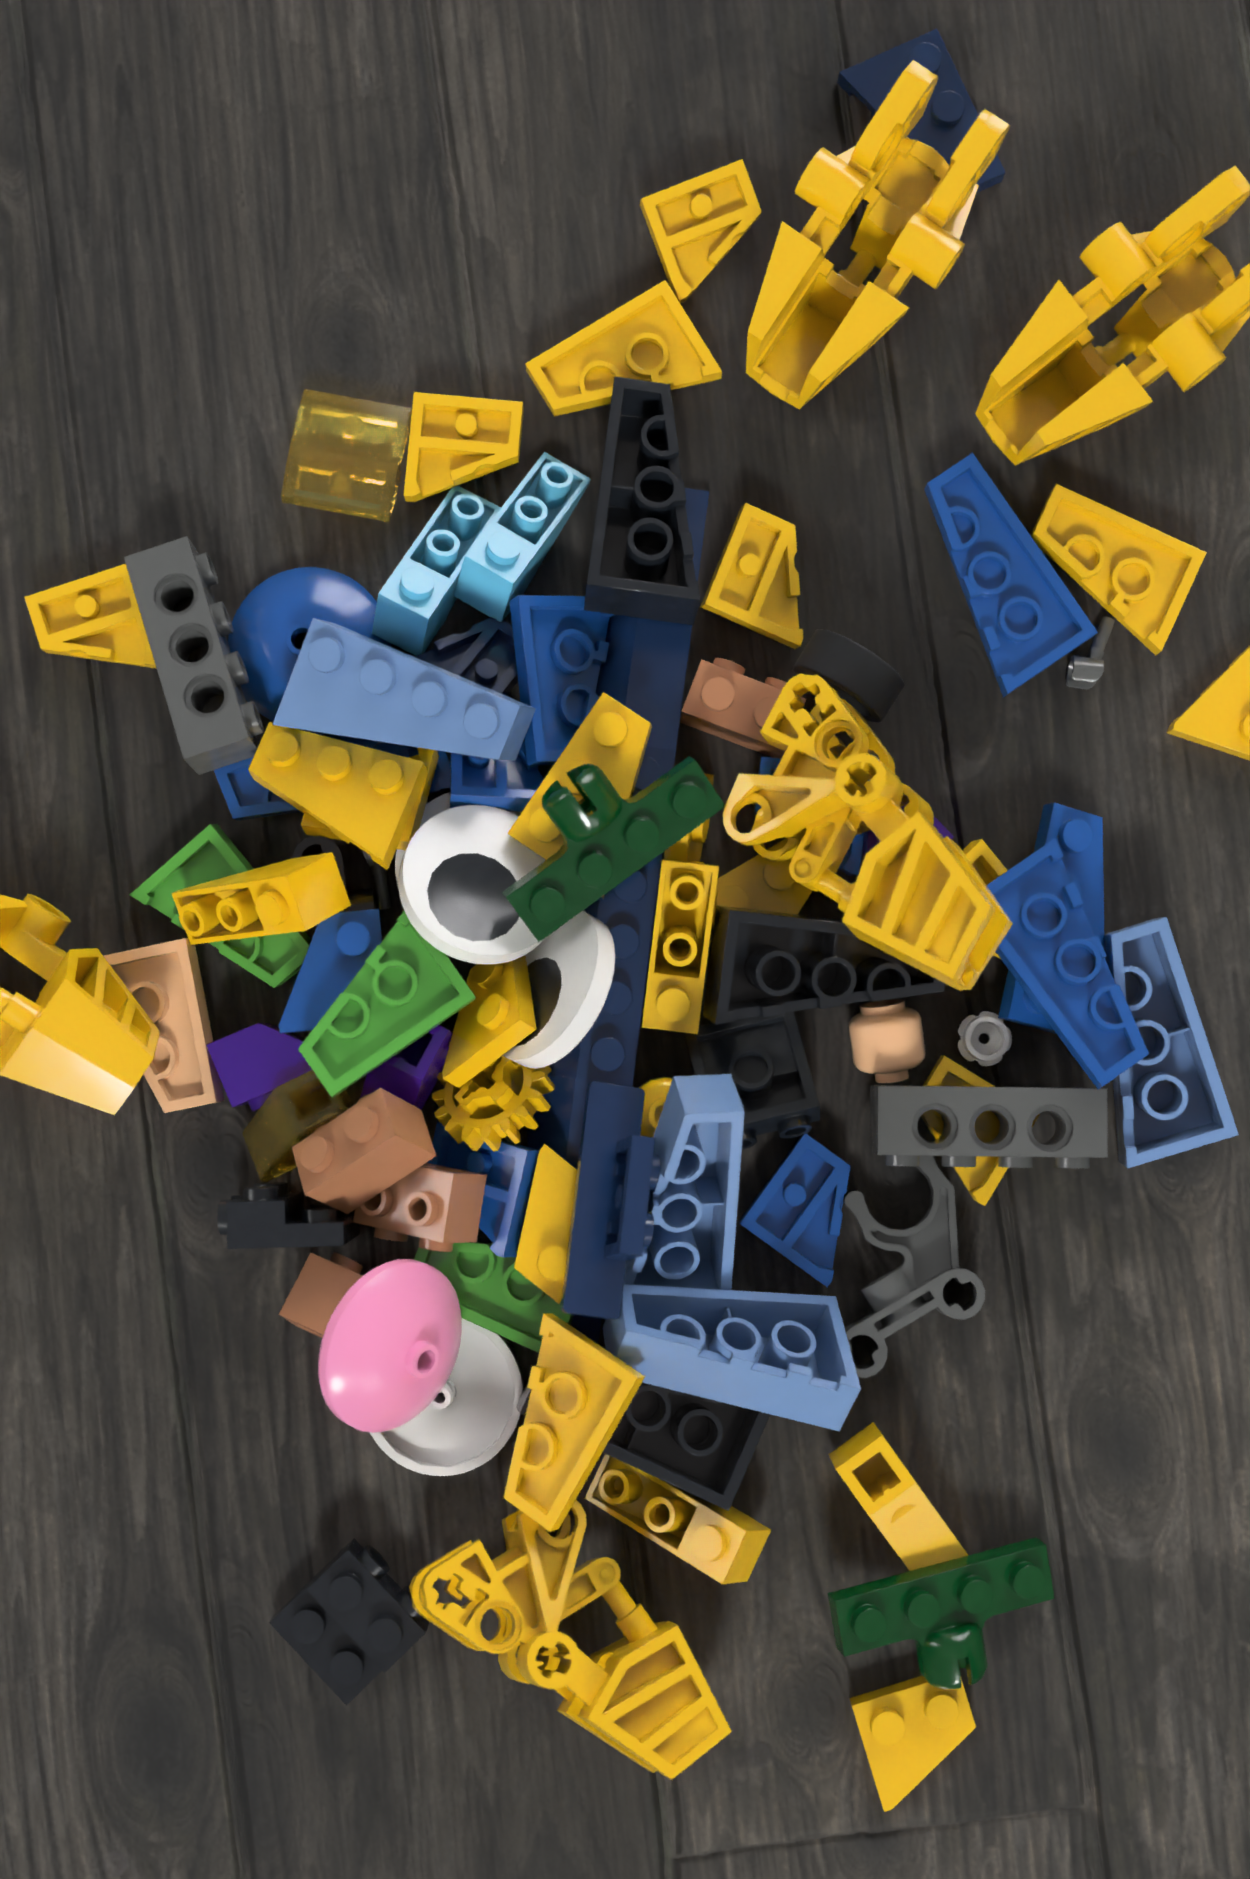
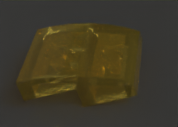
M304 389L286 463L281 493L282 503L389 522L401 481L400 465L410 432L411 408Z

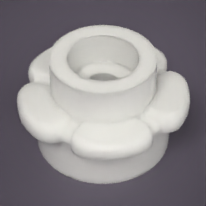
M983 1011L979 1016L969 1015L961 1022L958 1028V1034L961 1036L958 1041V1049L961 1055L968 1061H978L981 1066H991L1000 1062L1002 1055L1011 1047V1031L1005 1026L1003 1019L998 1018L996 1013ZM982 1033L987 1034L989 1037V1041L986 1044H982L979 1041V1036Z

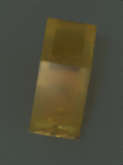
M311 1070L276 1087L242 1132L260 1180L263 1183L296 1168L297 1165L292 1147L314 1133L319 1127L329 1123L353 1106L346 1089L332 1098L314 1071Z

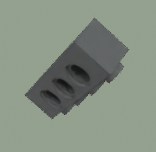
M188 536L125 556L124 560L183 759L198 775L254 757L259 746L256 735L264 733V727L255 703L253 701L246 703L241 685L249 683V679L239 652H230L226 635L234 633L224 603L222 601L215 603L211 586L219 584L208 552L199 554ZM194 597L191 605L186 610L173 612L175 605L181 599ZM201 646H209L207 654L201 660L188 662L189 655L194 649ZM218 695L224 696V701L219 709L211 713H203V707L207 700Z
M870 1085V1153L885 1155L886 1166H919V1156H942V1166L976 1167V1156H998V1167L1032 1168L1033 1157H1055L1056 1168H1090V1158H1108V1089ZM933 1109L941 1115L944 1128L939 1138L932 1142H926L920 1137L917 1124L924 1112ZM989 1110L997 1116L1000 1129L992 1141L984 1143L975 1133V1121L981 1113ZM1046 1111L1053 1117L1056 1129L1049 1141L1040 1143L1032 1133V1123L1038 1114Z

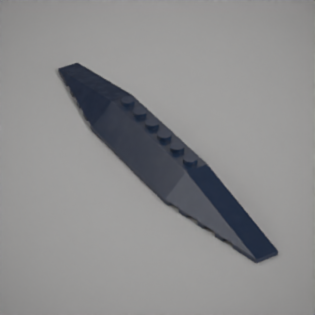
M685 488V507L689 533L691 532L695 577L698 580L709 491ZM613 615L609 618L605 639L606 642H609L606 662L600 666L596 694L600 697L605 692L652 725L634 793L632 792L631 797H634L674 768L692 625ZM663 852L606 893L604 899L599 898L583 910L602 921L611 932L615 946V967L611 986L597 1019L584 1038L566 1056L549 1065L552 1071L547 1076L554 1083L555 1090L543 1094V1097L551 1107L549 1111H536L533 1115L538 1124L536 1130L526 1127L528 1147L540 1150L545 1144L575 1169L578 1167L588 1084L593 1081L632 1087ZM574 1315L571 1326L597 1344L599 1343L602 1318Z

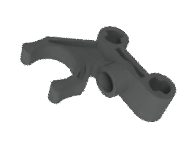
M919 1156V1166H915L925 1176L931 1190L930 1206L925 1217L915 1226L898 1230L879 1224L869 1213L864 1195L860 1191H851L843 1199L844 1206L855 1217L865 1241L882 1250L897 1251L902 1256V1263L899 1267L887 1272L861 1289L873 1311L845 1327L848 1342L854 1336L867 1335L871 1337L875 1345L868 1351L871 1360L863 1365H855L857 1376L860 1378L876 1375L884 1367L888 1350L884 1340L886 1337L935 1308L939 1313L952 1319L965 1320L976 1315L985 1302V1288L981 1279L975 1273L959 1268L954 1186L938 1168L934 1156ZM950 1279L960 1284L968 1283L970 1297L962 1307L957 1303H945L943 1289Z

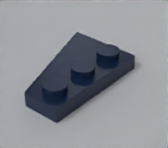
M934 29L839 72L837 83L849 96L854 94L871 111V119L904 69L913 60L938 76L937 83L923 116L907 137L933 147L944 157L949 166L951 156L979 116L938 29ZM997 154L976 183L979 185L976 193L1002 182L1006 172Z

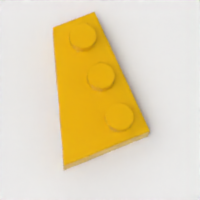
M269 722L248 768L253 779L302 813L307 812L328 826L333 834L348 844L350 842L368 853L373 861L388 870L428 771L424 762L295 728L272 725L273 723Z
M543 1313L539 1334L543 1335L537 1365L531 1368L527 1387L531 1389L524 1425L518 1428L504 1499L546 1530L552 1532L558 1530L645 1376L553 1313Z

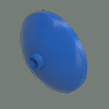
M318 567L286 570L273 575L256 586L236 611L232 620L234 633L228 636L230 652H239L247 671L249 683L241 685L246 701H253L261 715L272 722L274 721L300 650L295 648V639L299 634L308 632L313 618L338 624L392 647L391 643L372 634L377 605L373 596L350 577L337 571Z

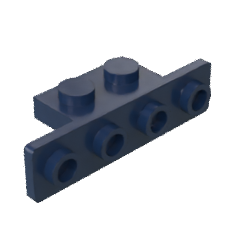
M593 1081L587 1086L561 1310L564 1313L611 1320L619 1318L626 1261L642 1257L643 1248H648L652 1241L654 1216L652 1213H648L647 1210L649 1192L655 1189L660 1175V1157L654 1154L655 1138L640 1136L645 1092L641 1088Z

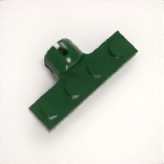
M690 756L634 797L625 800L620 797L603 770L589 763L576 767L566 773L582 796V800L577 802L566 786L562 787L558 780L545 791L542 796L543 809L562 834L564 844L557 853L502 892L538 942L545 939L725 807L724 802L695 759Z
M1037 1537L827 1593L836 1648L844 1657L907 1639H914L920 1674L933 1687L942 1689L961 1688L959 1668H966L968 1684L970 1685L977 1683L983 1678L988 1663L982 1629L987 1619L994 1615L1055 1599L1047 1547Z

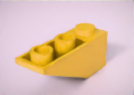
M333 852L288 859L171 893L179 913L180 923L186 931L190 945L306 931L351 906Z
M662 859L642 1028L698 1034L719 866Z
M874 1422L828 1454L839 1475L909 1571L968 1556Z
M607 1454L604 1455L584 1498L721 1584L748 1581L771 1532V1529L733 1506L730 1507L729 1511Z

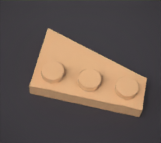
M183 938L104 955V958L160 1031L154 1059L145 1071L144 1076L163 1112L168 1113L223 1102L224 1096L221 1080L206 1046L213 1042L195 944L190 945L189 939Z

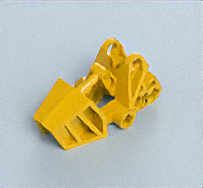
M914 60L904 69L861 135L856 146L837 156L823 147L815 154L803 172L796 186L795 194L817 209L800 233L782 221L748 329L746 373L771 394L799 410L871 348L906 314L909 307L901 303L897 298L913 275L934 289H937L945 279L965 246L960 241L979 187L976 183L993 162L1010 127L1009 124L987 109H984L951 156L950 166L944 157L933 147L915 139H909L907 136L923 116L938 80V76ZM862 199H864L869 204L850 247L857 255L846 270H840L837 273L833 270L834 264L824 256ZM875 266L881 269L873 283L869 281L866 286L863 284Z
M1236 166L1216 177L1163 220L1153 231L1130 234L1122 222H1118L1101 233L1084 249L1079 257L1095 279L1075 295L1071 296L1060 280L1056 282L992 372L975 413L993 443L1014 465L1108 427L1147 407L1153 400L1144 389L1167 371L1182 391L1185 392L1203 380L1225 361L1226 356L1223 354V351L1250 317V263L1241 269L1238 277L1235 278L1234 271L1226 256L1204 238L1225 224L1250 196V184ZM1143 284L1147 290L1114 327L1118 336L1103 347H1094L1091 343L1094 336L1087 327ZM1131 353L1136 357L1127 366L1124 363L1119 367L1115 365Z
M798 674L794 676L783 687L760 731L768 744L785 751L773 775L738 774L723 812V825L727 834L738 843L747 846L753 845L754 850L761 857L772 862H785L791 859L789 864L791 877L812 891H820L837 902L839 910L845 913L842 922L857 938L957 990H971L1012 926V921L962 849L948 836L943 838L933 825L934 813L930 805L908 785L902 784L899 777L895 775V763L890 753L862 715L846 700L841 699L835 689L819 675ZM808 691L816 696L815 702L817 704L810 713L803 708L804 702L801 699L804 693ZM846 731L854 741L846 747L835 734ZM870 753L878 755L879 759H877L873 755H870ZM748 804H759L761 808L756 813L751 832L740 833L736 826L738 812ZM871 830L881 842L866 853L856 882L851 884L838 876L836 872L855 835ZM789 837L787 844L776 851L767 850L764 843L775 839Z
M0 894V947L48 981L39 993L35 1003L18 992L13 995L0 987V1075L115 1115L154 1059L160 1035L159 1029L98 948L70 949L66 953L55 945L71 923L70 919L63 912L32 894H27L23 900Z
M577 1500L574 1501L571 1507L575 1517V1526L571 1533L569 1514L565 1517L556 1536L552 1537L544 1527L518 1509L502 1519L506 1552L491 1560L480 1539L473 1543L470 1540L425 1566L412 1578L409 1586L412 1606L419 1615L470 1649L498 1654L501 1670L508 1678L525 1684L554 1689L564 1698L557 1711L649 1772L655 1773L658 1771L672 1780L732 1732L679 1626L670 1621L654 1623L641 1603L635 1604L619 1581L621 1571L614 1559L609 1557L592 1558L575 1568L587 1526L585 1511ZM438 1579L447 1581L444 1591L457 1601H461L464 1596L468 1601L462 1607L452 1602H447L446 1604L436 1602L439 1593L432 1588L434 1581ZM602 1595L618 1618L615 1623L625 1637L592 1653L588 1657L577 1648L576 1643L568 1635L557 1630L560 1621ZM492 1609L498 1619V1629L491 1639L486 1640L480 1630V1622L485 1612Z

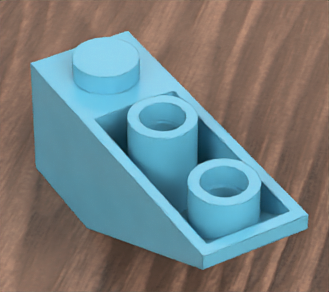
M544 452L465 554L454 596L487 616L502 622L510 612L509 601L518 595H522L527 589L587 489L591 478Z
M460 486L451 488L378 593L372 634L415 656L424 653L444 624L457 599L454 593L465 554L501 507Z

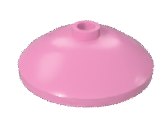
M399 1259L384 1263L362 1276L347 1291L335 1308L326 1327L320 1348L319 1381L326 1404L342 1422L364 1432L375 1433L392 1430L409 1422L421 1413L437 1397L446 1384L455 1365L460 1348L462 1318L456 1291L452 1283L441 1271L426 1263L412 1259Z

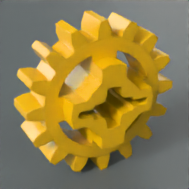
M501 1056L460 1088L442 1079L441 1072L438 1074L437 1079L445 1089L432 1093V1099L440 1107L434 1114L445 1127L444 1129L458 1144L464 1141L472 1151H478L485 1141L493 1152L499 1151L502 1138L508 1136L514 1144L519 1143V1130L523 1126L536 1130L538 1127L536 1120L533 1118L535 1112L549 1111L551 1106L543 1097V1094L555 1090L554 1083L547 1076L552 1070L549 1065L542 1068L524 1067Z

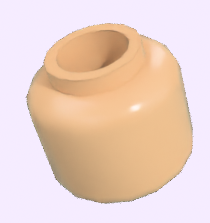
M898 998L870 1001L861 1004V1012L851 1018L848 1026L854 1065L864 1073L875 1074V1081L877 1083H894L908 1079V1070L920 1065L926 1054L920 1014L913 1008L905 1007V1001Z

